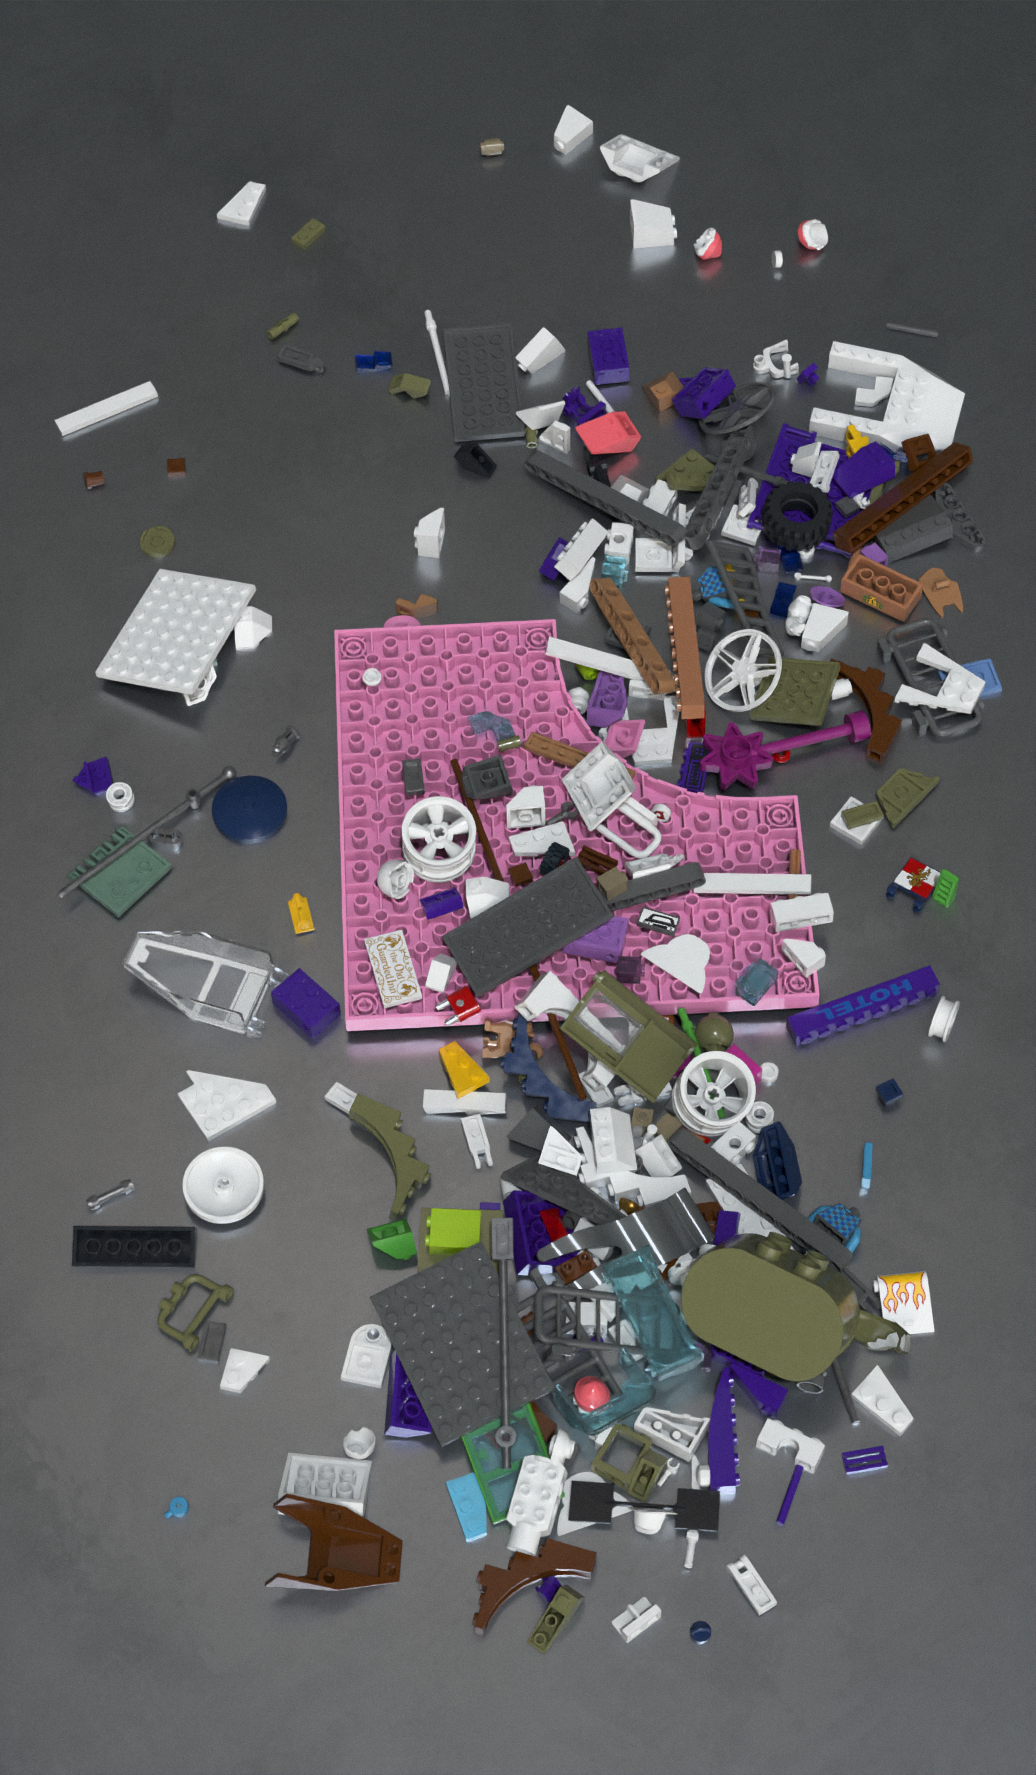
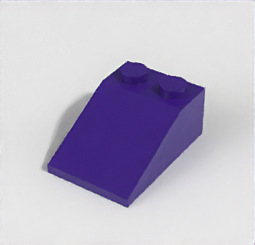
M875 441L860 448L833 473L832 480L850 499L895 478V461Z

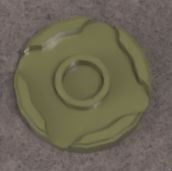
M152 526L153 528L144 530L140 535L139 543L141 551L145 555L152 558H161L173 551L176 542L169 528L165 526Z

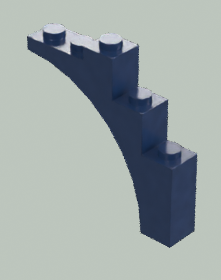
M518 1013V1018H514L513 1030H516V1038H512L511 1049L514 1050V1053L506 1052L505 1057L502 1056L501 1068L504 1069V1073L527 1076V1079H523L522 1091H525L526 1096L549 1098L548 1102H544V1111L552 1119L590 1123V1109H596L597 1103L580 1100L566 1093L549 1080L536 1063L531 1051L527 1033V1020Z

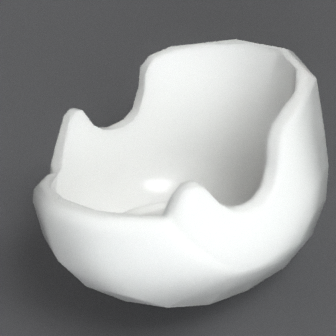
M362 1427L358 1431L352 1429L343 1439V1449L350 1458L365 1459L374 1451L376 1436L372 1430L366 1427Z

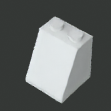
M634 199L630 200V229L633 248L674 245V238H677V229L673 228L675 216L671 215L670 208Z

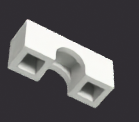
M767 1418L757 1438L756 1447L775 1456L780 1447L785 1445L792 1446L798 1453L794 1465H801L804 1467V1470L814 1474L825 1450V1445L822 1441L814 1437L809 1438L798 1429H790L779 1420Z

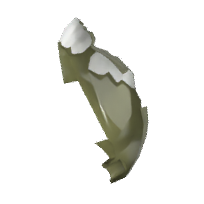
M860 1310L859 1325L854 1339L864 1343L868 1347L867 1349L873 1351L892 1349L897 1353L909 1354L911 1347L910 1334L898 1323Z

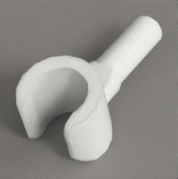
M670 1458L666 1465V1471L658 1481L657 1486L661 1487L670 1475L676 1474L680 1463L676 1467H671L673 1458Z

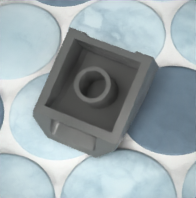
M501 754L463 767L461 781L468 798L487 799L514 793Z

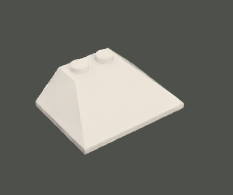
M623 134L600 146V150L610 170L616 172L619 176L631 178L633 182H642L665 170L680 159L676 155Z
M603 742L599 743L562 778L566 789L591 832L637 788L623 762Z

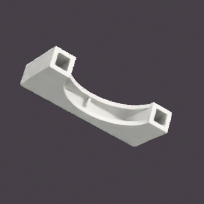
M548 971L535 981L516 1004L515 1008L527 1021L537 1017L540 1013H553L566 1019L579 1003V1000L572 994L570 989L560 982L555 974ZM585 1007L576 1018V1021L609 1048L620 1054L624 1046ZM588 1052V1066L582 1078L596 1092L605 1088L616 1074Z

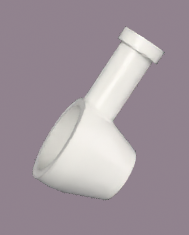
M651 1124L647 1127V1132L643 1134L640 1147L655 1138L654 1134L657 1132L655 1125Z

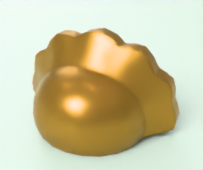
M620 1198V1210L623 1209L627 1215L640 1208L636 1202L627 1198Z

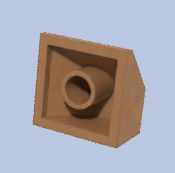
M671 371L642 386V389L658 411L661 412L674 405L671 399L684 386Z

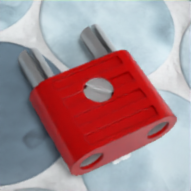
M467 985L447 995L444 1001L435 1005L438 1011L449 1005L454 1011L455 1015L444 1021L446 1026H450L457 1021L462 1022L481 1011Z

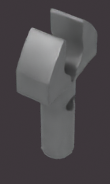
M565 802L561 804L562 812L547 820L546 825L558 823L565 818L570 819L572 822L575 821L579 815L578 809L572 812L568 811L575 807V803Z

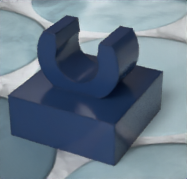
M894 1078L876 1086V1092L885 1106L903 1098V1092Z

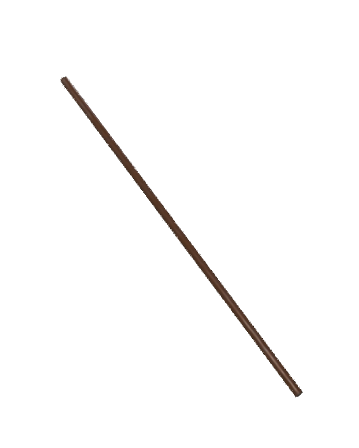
M452 759L450 761L468 810L474 818L476 831L494 878L504 882L473 799L466 796L461 781L462 770L458 760ZM536 964L529 967L534 982L540 977ZM547 1013L580 1100H584L587 1098L564 1035L559 1029L560 1025L557 1017L553 1013Z

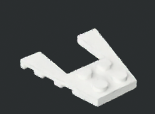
M923 643L916 661L946 671L949 674L937 697L902 684L894 702H908L909 705L918 706V704L929 705V708L934 709L942 707L947 708L948 711L971 714L986 682L926 643Z
M676 695L663 697L667 727L644 729L642 731L637 751L630 755L634 766L672 763L680 713L677 711V700L680 699H676ZM627 708L624 717L617 721L629 720Z

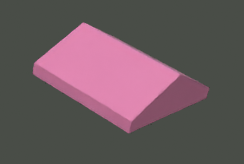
M645 720L615 721L609 727L605 744L613 753L616 752L622 758L635 753Z

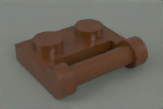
M929 433L901 442L909 461L908 469L912 472L918 470L937 455ZM927 453V459L917 460L916 456Z

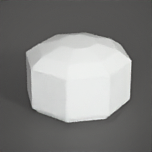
M700 1465L698 1468L697 1481L700 1487L710 1486L709 1465Z

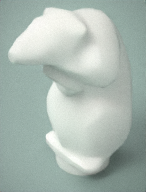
M800 595L789 605L785 628L790 636H801L806 627L805 623L813 606L811 599L807 596Z

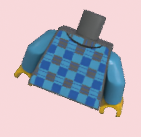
M725 565L727 571L735 572L734 569L732 570V565ZM709 566L697 579L700 588L692 591L693 600L696 602L704 599L706 603L710 602L717 607L734 609L717 566Z
M840 1203L834 1206H820L808 1217V1220L844 1245L851 1253L854 1252L860 1243L861 1229L859 1226L861 1219L859 1218L860 1212L857 1208L852 1207L848 1209Z

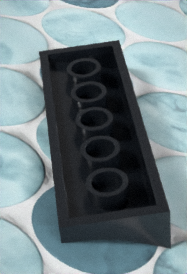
M73 1226L72 1267L195 1268L197 1228L182 1226Z

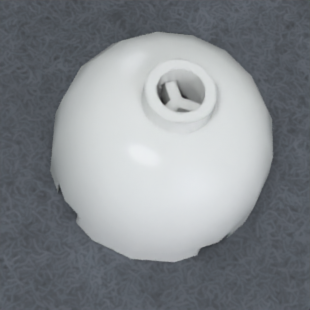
M398 859L386 861L377 873L379 889L385 895L396 899L403 898L409 892V883H413L414 880L413 866L406 861Z

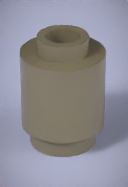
M499 137L484 139L482 142H479L481 155H500L504 151L503 140L500 141Z

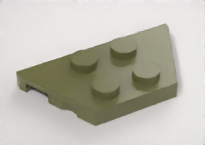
M899 768L876 791L875 796L893 828L940 782V778L938 776H934V778L923 776V773Z

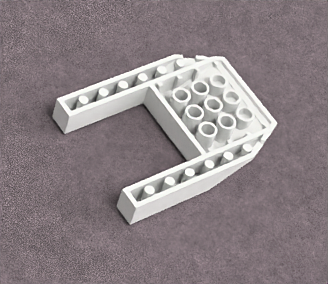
M833 341L829 354L828 368L871 377L894 378L893 388L883 422L813 408L809 432L812 433L814 431L817 432V436L847 442L845 439L847 426L854 424L857 431L861 433V437L868 436V444L876 441L884 450L905 454L901 444L902 441L928 433L935 451H943L952 444L965 396L964 392L902 355Z

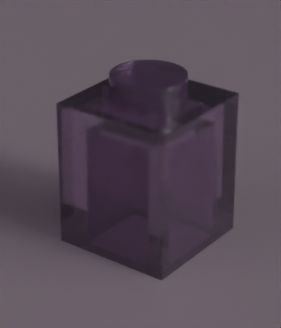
M759 547V553H755L754 556L757 572L778 575L781 549Z
M618 956L617 980L621 983L640 984V978L645 976V965H641L642 957Z

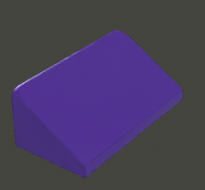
M455 887L419 900L427 919L463 908L461 895Z

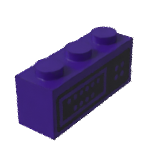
M689 741L688 749L684 748L683 759H685V764H681L680 775H682V780L678 779L677 786L685 788L689 792H704L707 772L701 771L699 766L701 759L707 756L709 752L702 743Z

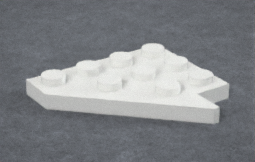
M191 1070L186 1071V1074L193 1085L177 1093L178 1098L208 1142L276 1103L275 1097L266 1084Z

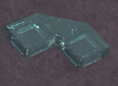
M484 711L468 716V721L474 735L492 729L496 740L500 741L513 737L515 734L510 720Z

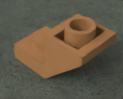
M422 593L415 604L409 600L398 598L395 603L396 614L411 616L415 619L432 615L438 612V600Z

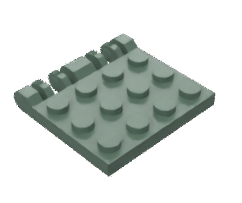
M121 825L115 830V833L113 832L110 835L112 841L117 845L114 847L104 840L102 842L104 848L98 846L89 854L92 860L86 857L83 860L84 864L90 869L135 837V835ZM141 841L80 884L79 887L119 918L172 868V865ZM77 865L75 870L67 874V877L72 882L86 872V870Z

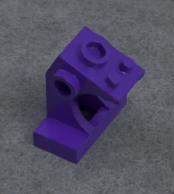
M573 387L571 389L572 393L567 392L562 398L565 401L563 414L576 421L577 426L606 414V404L600 401L593 407L585 403L586 399L580 394V387L576 389ZM580 409V410L583 411L585 414H584V415L579 414L577 411Z

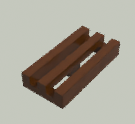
M585 845L577 857L584 868L600 875L606 873L607 870L598 866L611 870L618 865V860ZM582 858L593 862V864L583 860Z

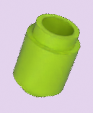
M575 663V667L585 680H594L598 676L600 670Z

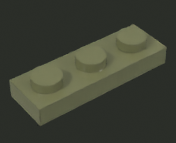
M668 471L665 478L670 490L703 491L711 473Z

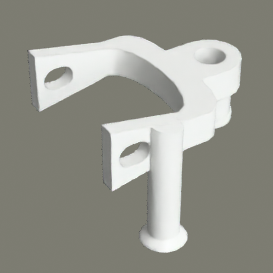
M787 339L765 348L763 355L754 357L753 371L756 374L769 372L774 378L783 376L790 378L791 375L799 374L798 363L790 366L792 359L790 354L782 356L784 366L782 370L777 369L771 361L770 355L772 353L788 351Z

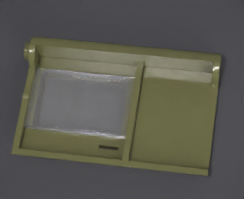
M598 971L592 978V981H594L592 986L559 1029L654 1103L682 1063L694 1051L698 1043L607 971Z

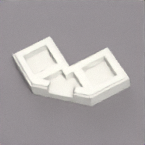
M876 376L874 390L857 388L855 405L873 407L882 399L890 397L894 378Z

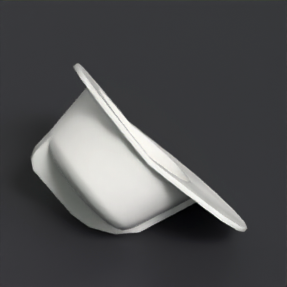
M630 1508L634 1511L636 1530L645 1534L657 1533L666 1515H678L677 1513Z

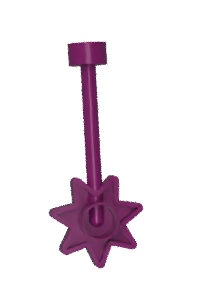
M860 710L845 714L844 724L761 744L763 740L762 732L743 736L736 724L730 722L724 737L711 734L704 735L702 744L709 754L701 759L699 769L701 771L719 773L720 788L722 790H726L737 779L754 789L758 783L757 770L772 767L773 757L770 754L846 735L851 743L868 740L871 736L870 723L866 713Z

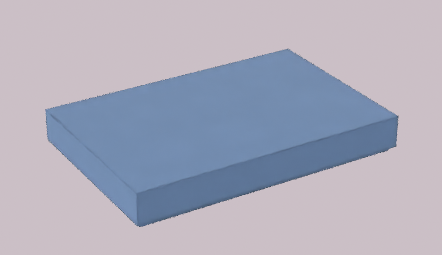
M991 658L960 665L986 682L980 696L1002 691V686ZM943 670L937 671L940 681L945 680L949 674Z

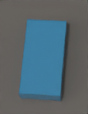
M867 1142L864 1144L861 1181L863 1188H869L871 1181L873 1143Z

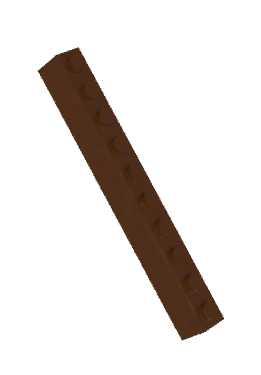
M957 442L952 443L834 531L833 537L836 548L853 553L973 463L971 448Z

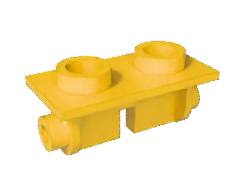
M300 893L293 894L292 899L288 901L295 934L313 931L314 926L307 898H303Z

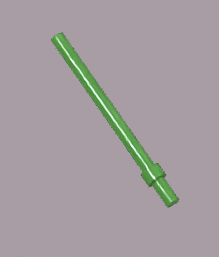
M685 1008L678 1009L683 1032L698 1043L693 1031L695 1028L692 1021H689ZM699 1044L693 1051L695 1057L702 1054ZM703 1069L707 1083L713 1082L709 1070ZM710 1093V1098L713 1100L714 1094ZM723 1107L717 1110L719 1120L726 1117Z

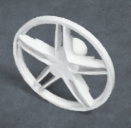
M754 629L739 630L722 639L711 652L705 668V686L710 698L718 706L732 712L748 711L762 704L776 688L781 675L782 659L777 644L765 633ZM751 636L741 659L724 649L726 645L737 638ZM761 639H764L773 649L776 664L755 663L760 650ZM721 651L735 660L732 665L719 654ZM718 657L732 672L713 688L712 669ZM776 667V669H771V670H761V671H760V670L758 669V668ZM775 674L768 690L755 701L754 687L761 683L763 677ZM740 684L745 705H728L718 697L728 693ZM745 685H747V691H748V697H749L750 704H748L747 693H746Z

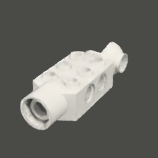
M560 1429L558 1434L552 1437L549 1447V1454L552 1455L551 1459L536 1455L524 1457L506 1518L512 1526L506 1547L511 1551L535 1556L540 1538L551 1534L568 1474L563 1466L565 1458H571L575 1441L571 1440L563 1429Z

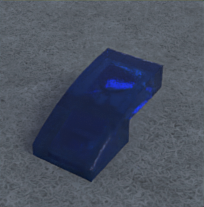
M374 351L373 356L355 355L354 359L356 373L378 372L390 369L393 366L391 352Z
M882 442L879 443L892 459L909 463L902 448L899 447L894 452Z
M776 543L778 555L785 573L802 571L804 568L800 553L796 549L790 551L786 550V547L781 548Z
M783 582L778 583L769 614L787 618L789 605L793 602L796 592V585Z

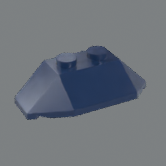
M778 1121L761 1129V1136L753 1153V1161L758 1183L781 1200L797 1194L802 1184V1178L795 1146L781 1122Z

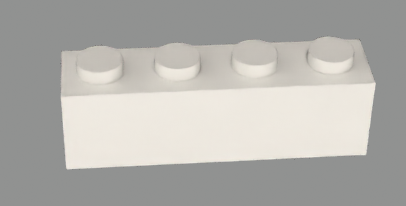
M593 518L588 523L583 522L578 528L579 531L572 536V541L568 542L564 550L556 558L558 562L554 567L570 581L581 571L609 533Z

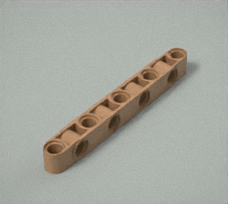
M609 577L593 578L590 581L591 593L653 694L673 693L675 681L620 590Z

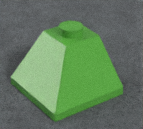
M406 1219L367 1229L373 1246L392 1257L406 1260L417 1254L412 1230Z

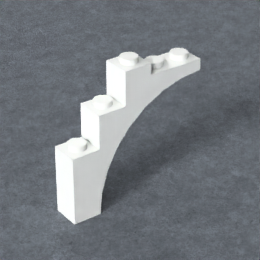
M584 1127L576 1128V1136L573 1137L575 1147L580 1148L581 1155L583 1156L580 1173L577 1176L578 1180L587 1187L591 1188L594 1186L595 1188L607 1186L608 1194L613 1196L615 1202H619L620 1198L629 1199L636 1197L637 1204L640 1207L644 1206V1208L667 1199L683 1188H686L691 1196V1190L685 1174L673 1177H649L630 1171L597 1174L593 1143L590 1141Z

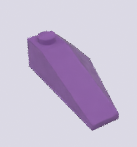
M599 671L587 707V724L589 726L606 728L624 717L628 701L622 676Z

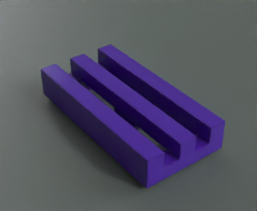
M883 1446L842 1453L846 1475L888 1468ZM878 1453H879V1455H873V1456H867V1457H862V1458H856V1459L847 1460V1459H849V1458H855V1457H861V1456H866V1455H872V1454H878ZM881 1460L880 1463L849 1468V1465Z

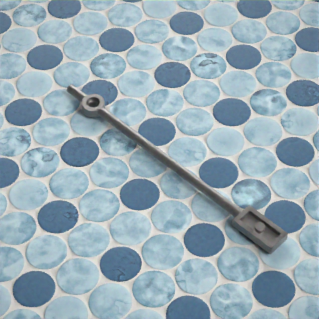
M492 1218V1260L499 1261L502 1427L497 1430L495 1439L497 1444L502 1447V1469L510 1470L511 1447L517 1441V1434L510 1427L507 1261L514 1260L513 1218ZM506 1434L510 1435V1440L504 1441L503 1436Z

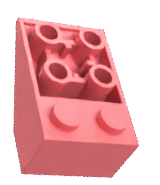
M625 411L610 412L575 428L591 454L632 452L641 439V435Z

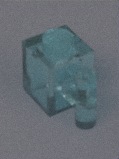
M605 556L601 578L609 577L617 588L623 589L624 582L628 580V571H625L627 558Z

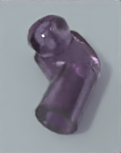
M699 1342L694 1343L691 1349L694 1355L701 1360V1371L710 1372L712 1362L711 1351Z

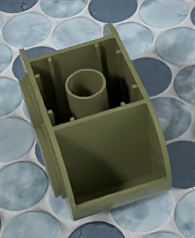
M769 1232L767 1237L760 1234L744 1233L727 1238L701 1257L691 1267L685 1278L681 1303L688 1326L701 1339L785 1380L805 1381L824 1372L835 1358L849 1346L858 1329L860 1308L851 1284L841 1273L828 1267L830 1259L827 1256L813 1250H807L805 1255L790 1249L792 1241L779 1233Z

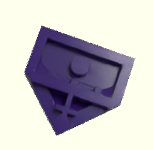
M103 757L89 763L84 761V767L72 781L97 796L106 794L107 789L114 784L108 758Z

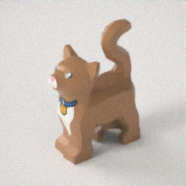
M485 1018L484 1030L497 1033V1039L493 1040L489 1036H483V1045L487 1047H483L482 1057L498 1058L505 1057L506 1052L514 1053V1050L511 1049L512 1038H516V1030H513L514 1020L504 1019L494 1022L489 1018ZM529 1020L527 1021L528 1037H534L532 1032L534 1028H532V1023ZM531 1043V1051H535L536 1058L540 1059L543 1055L542 1047L539 1044Z

